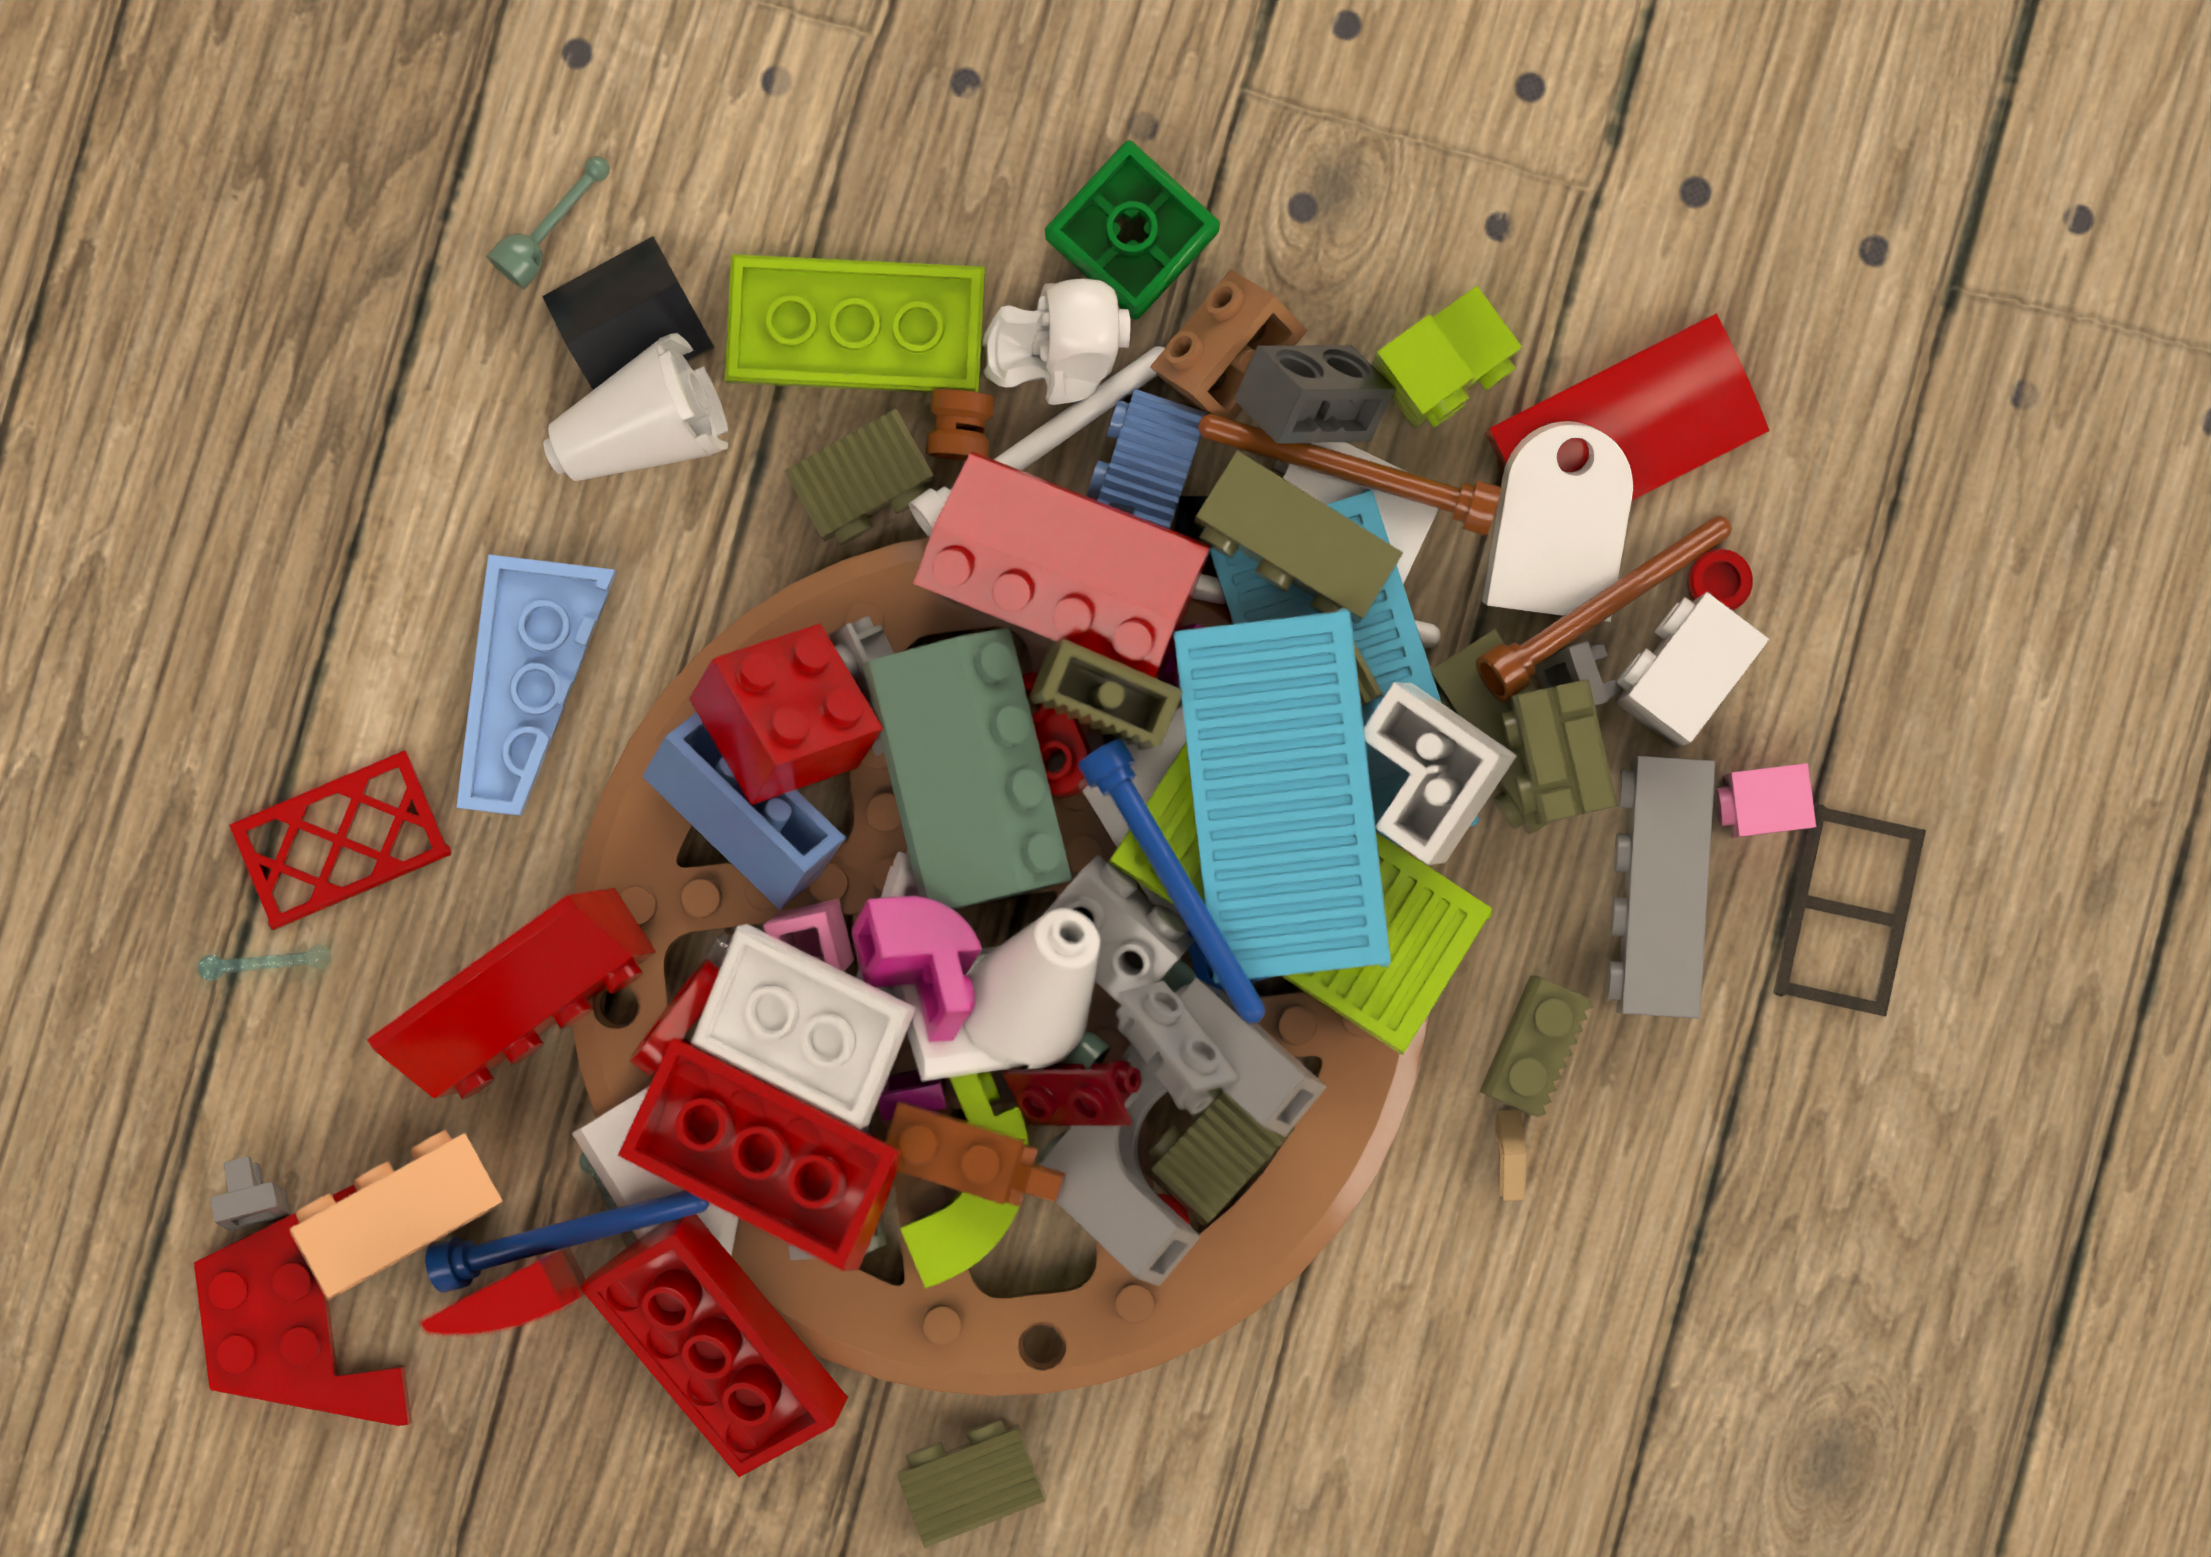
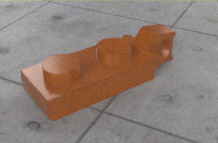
M905 1101L897 1103L885 1142L902 1151L897 1171L1003 1205L1009 1203L1020 1206L1025 1193L1056 1202L1060 1197L1066 1176L1064 1172L1034 1163L1038 1149L1024 1144L1025 1139Z

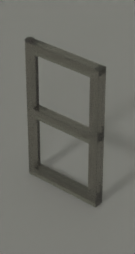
M1814 804L1816 827L1808 829L1773 994L1779 997H1784L1785 995L1886 1017L1926 830L1828 809L1822 804ZM1823 822L1909 840L1893 914L1808 895ZM1805 908L1890 927L1875 1001L1789 982Z

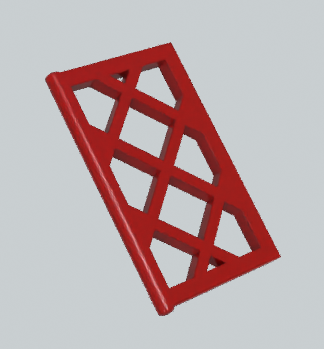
M407 750L229 824L268 917V926L271 930L281 928L452 854L450 846L446 844ZM399 768L407 786L399 808L365 794L371 779ZM336 794L351 798L337 834L304 821L307 810L312 804ZM412 802L418 815L409 812ZM361 803L395 816L381 851L347 838ZM274 820H279L289 824V827L274 860L256 852L248 832ZM408 821L425 829L433 849L403 861L391 856V853L404 822ZM300 829L333 842L319 877L286 864ZM343 847L377 860L372 874L343 887L329 882ZM262 865L271 868L268 878L266 877ZM281 873L315 886L308 902L281 913L274 896Z

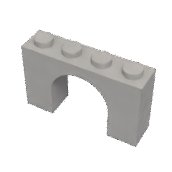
M1196 977L1190 985L1179 988L1175 994L1181 999L1183 1006L1210 1041L1218 1047L1221 1055L1239 1077L1237 1082L1221 1086L1220 1088L1259 1124L1285 1137L1327 1086L1257 1023L1245 1022L1239 1016L1231 1000L1221 990ZM1131 1044L1124 1053L1122 1060L1128 1061L1132 1067L1138 1068L1142 1077L1141 1087L1138 1092L1132 1093L1124 1103L1133 1123L1130 1126H1071L1066 1133L1056 1136L1045 1146L1039 1158V1165L1066 1173L1060 1197L1056 1202L1135 1278L1160 1286L1201 1236L1156 1195L1142 1174L1138 1160L1140 1129L1151 1107L1168 1090L1155 1075L1165 1061L1163 1057L1160 1056L1157 1062L1147 1064Z

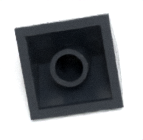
M654 236L542 296L565 344L592 390L657 340L669 334L678 333L694 350L683 355L687 362L715 348Z

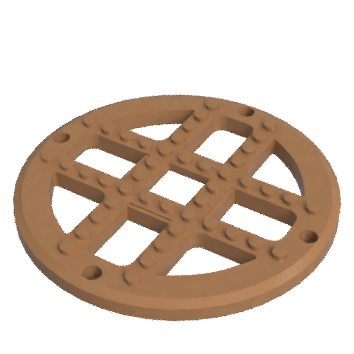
M930 537L895 543L842 560L789 585L745 613L704 647L671 682L628 741L602 792L587 833L573 894L615 888L656 953L639 964L643 974L626 986L636 995L638 1001L637 1012L631 1020L621 1024L615 1023L606 1017L602 1008L603 998L608 992V989L605 988L589 1000L593 1010L572 1024L579 1067L595 1118L648 1087L653 1080L655 1073L649 1077L632 1064L629 1058L672 1001L668 970L669 955L674 945L681 938L695 932L737 928V926L744 924L750 926L764 925L779 911L838 898L843 916L852 915L854 926L867 900L881 898L890 866H893L898 851L906 853L908 849L885 754L882 753L875 756L872 748H870L859 767L849 771L854 813L852 832L847 841L839 847L822 875L781 910L768 900L731 863L684 868L681 865V858L695 828L642 776L665 736L696 713L689 698L712 658L821 623L827 635H830L849 623L852 624L866 616H870L874 626L881 624L894 654L910 650L920 641L933 637L1010 628L1011 634L1019 637L1027 647L1030 656L1031 673H1039L1052 642H1056L1055 640L913 584ZM1193 598L1182 624L1184 626L1197 623L1206 628L1233 625L1227 606ZM1042 703L1035 704L1036 712L1040 709ZM1089 723L1081 725L1092 752L1104 746L1101 728L1092 730ZM1055 752L1050 756L1047 764L1050 773L1058 772L1064 767L1066 762L1064 752ZM1082 791L1068 798L1052 797L1072 880L1028 894L1056 891L1058 898L1075 877L1097 855L1106 862H1109L1116 851V845ZM1399 846L1400 848H1402L1403 850H1405L1406 852H1408L1409 854H1411L1412 856H1414L1415 858H1417L1415 855H1413L1412 853H1410L1408 850H1406V849L1403 848L1402 846ZM857 956V965H858V970H859L860 965H859V960H858V956ZM1094 981L1086 1030L1096 1034L1111 1047L1108 1055L1101 1063L1111 1064L1116 1060H1122L1124 1053L1132 1043L1118 1029L1120 1020L1116 1016V1012L1122 1005ZM1306 992L1259 997L1265 1007V1013L1257 1024L1295 1058L1317 1056L1320 1059V1067L1316 1077L1327 1088L1294 1126L1295 1130L1276 1149L1253 1181L1232 1204L1197 1232L1201 1236L1200 1239L1160 1286L1135 1278L1096 1240V1266L1091 1276L1082 1284L1065 1289L1012 1295H997L982 1289L975 1281L971 1268L925 1289L901 1230L900 1238L905 1281L901 1283L887 1279L862 1266L855 1271H841L818 1258L790 1260L788 1243L740 1218L736 1229L732 1258L811 1353L827 1361L880 1380L936 1392L984 1396L1047 1394L1103 1384L1159 1366L1210 1342L1255 1313L1298 1277L1339 1232L1371 1186L1397 1135L1416 1082L1428 1025V1016L1406 1052L1401 1055ZM907 1031L889 1075L918 1069ZM1028 1066L989 1071L1000 1096V1099L989 1104L996 1105L1016 1102L1003 1076V1072L1005 1070H1026ZM944 1078L946 1085V1108L933 1111L954 1117L953 1109H961V1106L949 1078ZM877 1102L873 1113L877 1114L882 1119L879 1105ZM1145 1117L1138 1138V1160L1147 1184L1154 1191L1153 1179L1146 1174V1171L1152 1165L1151 1156L1147 1153L1150 1147ZM892 1120L883 1121L889 1133ZM896 1171L894 1184L899 1225L943 1206L959 1190ZM1039 1325H1047L1055 1329L1062 1341L1058 1355L1045 1362L1031 1358L1024 1347V1338L1027 1332Z

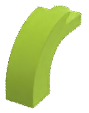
M989 1071L948 1077L968 1122L1025 1139L1024 1144L1028 1145L1026 1127L1018 1105L993 1114L989 1103L1000 1099V1096ZM959 1191L943 1206L900 1224V1230L925 1289L946 1281L979 1262L1004 1236L1020 1206L1009 1203L1003 1205Z

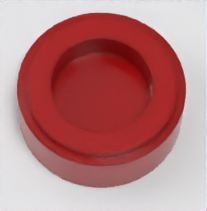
M1727 549L1711 550L1700 556L1692 564L1687 576V589L1693 601L1708 592L1732 611L1740 607L1748 599L1753 586V575L1747 561L1738 553Z

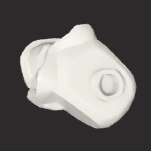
M1073 279L1056 284L1045 283L1038 301L1037 311L1022 310L1009 305L1001 307L983 337L982 345L985 347L986 368L983 372L987 379L1005 388L1017 387L1024 382L1044 379L1047 386L1045 398L1048 404L1051 405L1087 399L1094 394L1101 380L1111 373L1118 348L1129 347V310L1119 309L1114 289L1100 280Z

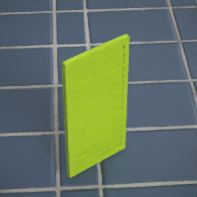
M1186 740L1148 799L1146 806L1205 904ZM1129 829L1109 860V863L1174 905ZM1376 832L1391 963L1386 967L1369 965L1281 976L1403 1055L1484 923L1492 917L1493 908Z

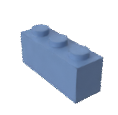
M697 712L665 736L642 776L779 910L784 908L822 875L846 838L797 790L751 805Z

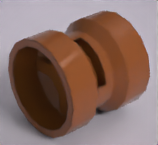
M932 390L930 410L936 416L935 429L927 434L926 455L942 459L966 461L969 453L973 451L988 457L990 441L985 436L986 422L993 417L995 397L964 390Z

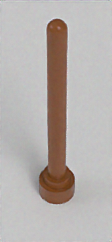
M1215 414L1203 416L1198 423V431L1205 439L1452 512L1453 520L1463 522L1462 529L1487 536L1502 490L1500 486L1480 480L1476 481L1475 486L1463 482L1461 488L1311 443L1277 444L1261 428Z
M1723 516L1711 518L1523 644L1511 643L1508 646L1498 644L1476 660L1477 671L1484 685L1497 699L1501 701L1509 700L1512 696L1528 687V678L1534 675V667L1727 539L1732 531L1730 521Z

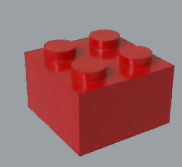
M821 623L712 658L689 698L751 805L857 769L883 730L882 725Z

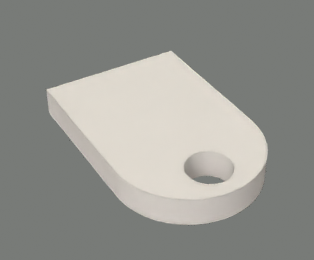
M1564 421L1550 423L1534 430L1515 447L1504 469L1482 602L1487 606L1565 616L1618 581L1632 501L1633 478L1629 462L1621 448L1609 436L1592 426ZM1582 438L1587 443L1589 449L1586 464L1575 472L1562 471L1557 463L1559 447L1568 439ZM1612 615L1604 621L1611 622Z

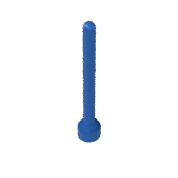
M1117 739L1100 747L1078 763L1080 771L1090 788L1098 787L1103 796L1110 794L1239 1016L1247 1023L1259 1022L1265 1013V1007L1132 782L1137 777L1132 769V766L1136 763L1123 739Z
M683 1190L477 1245L470 1240L463 1241L459 1237H453L431 1243L427 1247L425 1255L426 1270L432 1285L439 1292L445 1293L470 1286L473 1279L479 1277L483 1269L699 1214L707 1210L710 1203Z

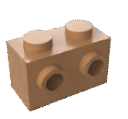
M1230 269L1219 284L1210 291L1205 301L1181 330L1168 342L1166 348L1152 363L1150 368L1183 401L1195 409L1234 420L1243 410L1234 400V397L1257 347L1295 346L1308 330L1273 294Z

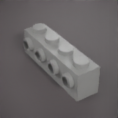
M1637 756L1631 759V770H1620L1618 807L1628 808L1627 834L1617 833L1614 871L1624 872L1623 898L1613 897L1610 913V935L1621 936L1619 962L1609 961L1606 979L1607 1000H1617L1616 1013L1700 1019L1715 761Z

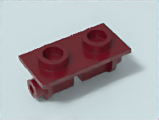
M1116 1060L1111 1064H1093L1089 1070H1086L1084 1064H1054L1043 1069L1005 1070L1003 1072V1076L1027 1125L1130 1126L1133 1123L1124 1103L1132 1093L1138 1092L1141 1087L1142 1077L1138 1068L1132 1067L1128 1061Z

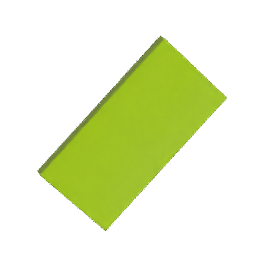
M731 254L725 382L732 384L932 393V390L953 389L979 393L985 267Z

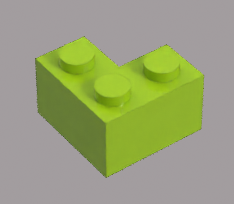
M1476 285L1432 317L1428 314L1378 350L1371 365L1396 388L1392 399L1414 429L1426 420H1429L1431 425L1436 428L1465 407L1464 403L1470 399L1466 393L1469 389L1480 383L1484 390L1488 391L1513 373L1517 368L1511 359L1519 353L1522 346Z

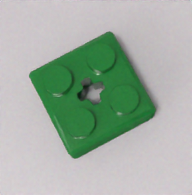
M1127 140L1045 227V239L1088 279L1100 280L1112 287L1118 299V307L1120 309H1128L1130 318L1137 320L1219 233L1220 222L1133 141ZM1140 217L1146 221L1143 228L1146 240L1143 243L1139 244L1137 241L1131 240L1124 244L1118 240L1121 235V228L1117 223L1119 220L1124 218L1126 221L1133 223Z

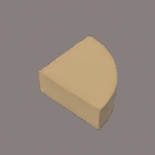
M1499 1110L1498 1116H1495V1141L1498 1143L1499 1171H1497L1499 1196L1503 1197V1201L1525 1200L1526 1147L1520 1110Z

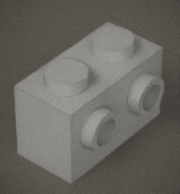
M1099 855L1075 877L1042 915L1044 916L1048 912L1057 909H1068L1082 914L1094 925L1100 941L1094 981L1119 1003L1120 1001L1116 997L1119 992L1159 982L1195 942L1186 933V926L1177 914L1163 905L1155 906L1137 890L1136 880L1109 862H1106Z

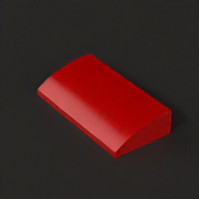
M1716 313L1490 427L1485 435L1504 470L1515 447L1534 430L1550 423L1564 421L1592 426L1609 436L1625 454L1632 472L1633 501L1768 433L1770 430L1746 372ZM1571 438L1562 443L1557 452V463L1562 471L1575 472L1586 464L1589 456L1587 443L1582 438Z
M672 1037L617 1156L841 1271H855L859 1269L877 1228L895 1178L902 1151L679 1038Z
M697 1214L660 1224L609 1260L584 1280L580 1286V1290L738 1477L747 1474L835 1426L848 1396Z
M570 1247L564 1248L419 1322L426 1334L447 1336L475 1335L517 1327L559 1311L585 1296L580 1290V1286L586 1279Z

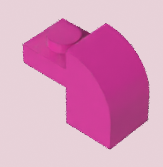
M905 896L868 899L851 930L863 981L873 987L915 984L929 1042L954 1040L967 1017L974 1009V988L967 974L982 950L976 934L958 913L946 905L928 898Z

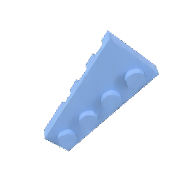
M488 554L456 808L523 816L616 577V570Z

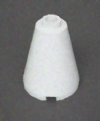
M673 333L660 338L549 424L550 438L545 439L543 445L546 456L556 473L561 475L566 472L573 481H581L712 456L728 449L729 443L718 439V436L728 432L727 421L720 399L704 366L693 370L683 355L694 350L678 333Z
M1068 909L1050 911L979 960L969 972L968 976L974 988L975 1003L973 1012L967 1017L964 1026L973 1042L992 1059L1007 1064L1010 1059L1019 1063L1030 1064L1027 1069H1043L1062 1062L1080 1043L1087 1027L1100 946L1097 930L1085 916Z

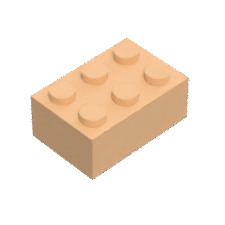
M444 1130L413 1147V1151L410 1153L415 1161L394 1172L388 1161L356 1178L353 1184L358 1192L336 1203L331 1193L296 1211L300 1224L292 1227L290 1234L327 1301L496 1209L503 1202L465 1133L452 1140L447 1130Z

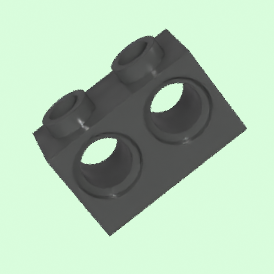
M1352 345L1258 346L1247 366L1246 373L1234 400L1277 444L1366 442L1372 440L1396 388Z

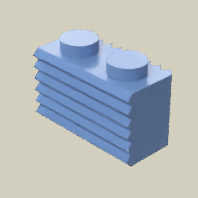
M1134 389L1130 404L1118 400L1107 432V437L1117 440L1110 464L1098 460L1088 488L1087 497L1107 505L1113 502L1134 507L1135 516L1170 529L1201 437L1198 431V423L1208 413Z

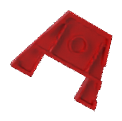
M353 1184L333 1194L332 1197L338 1203L358 1191ZM296 1213L194 1262L210 1390L394 1426H405L412 1423L405 1366L347 1374L338 1373L329 1301L325 1298L290 1234V1229L300 1224Z

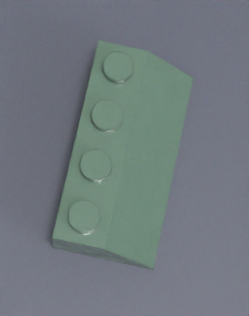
M1010 628L955 637L862 663L874 713L883 727L880 738L919 897L940 902L955 910L1028 894L1071 881L1072 877Z

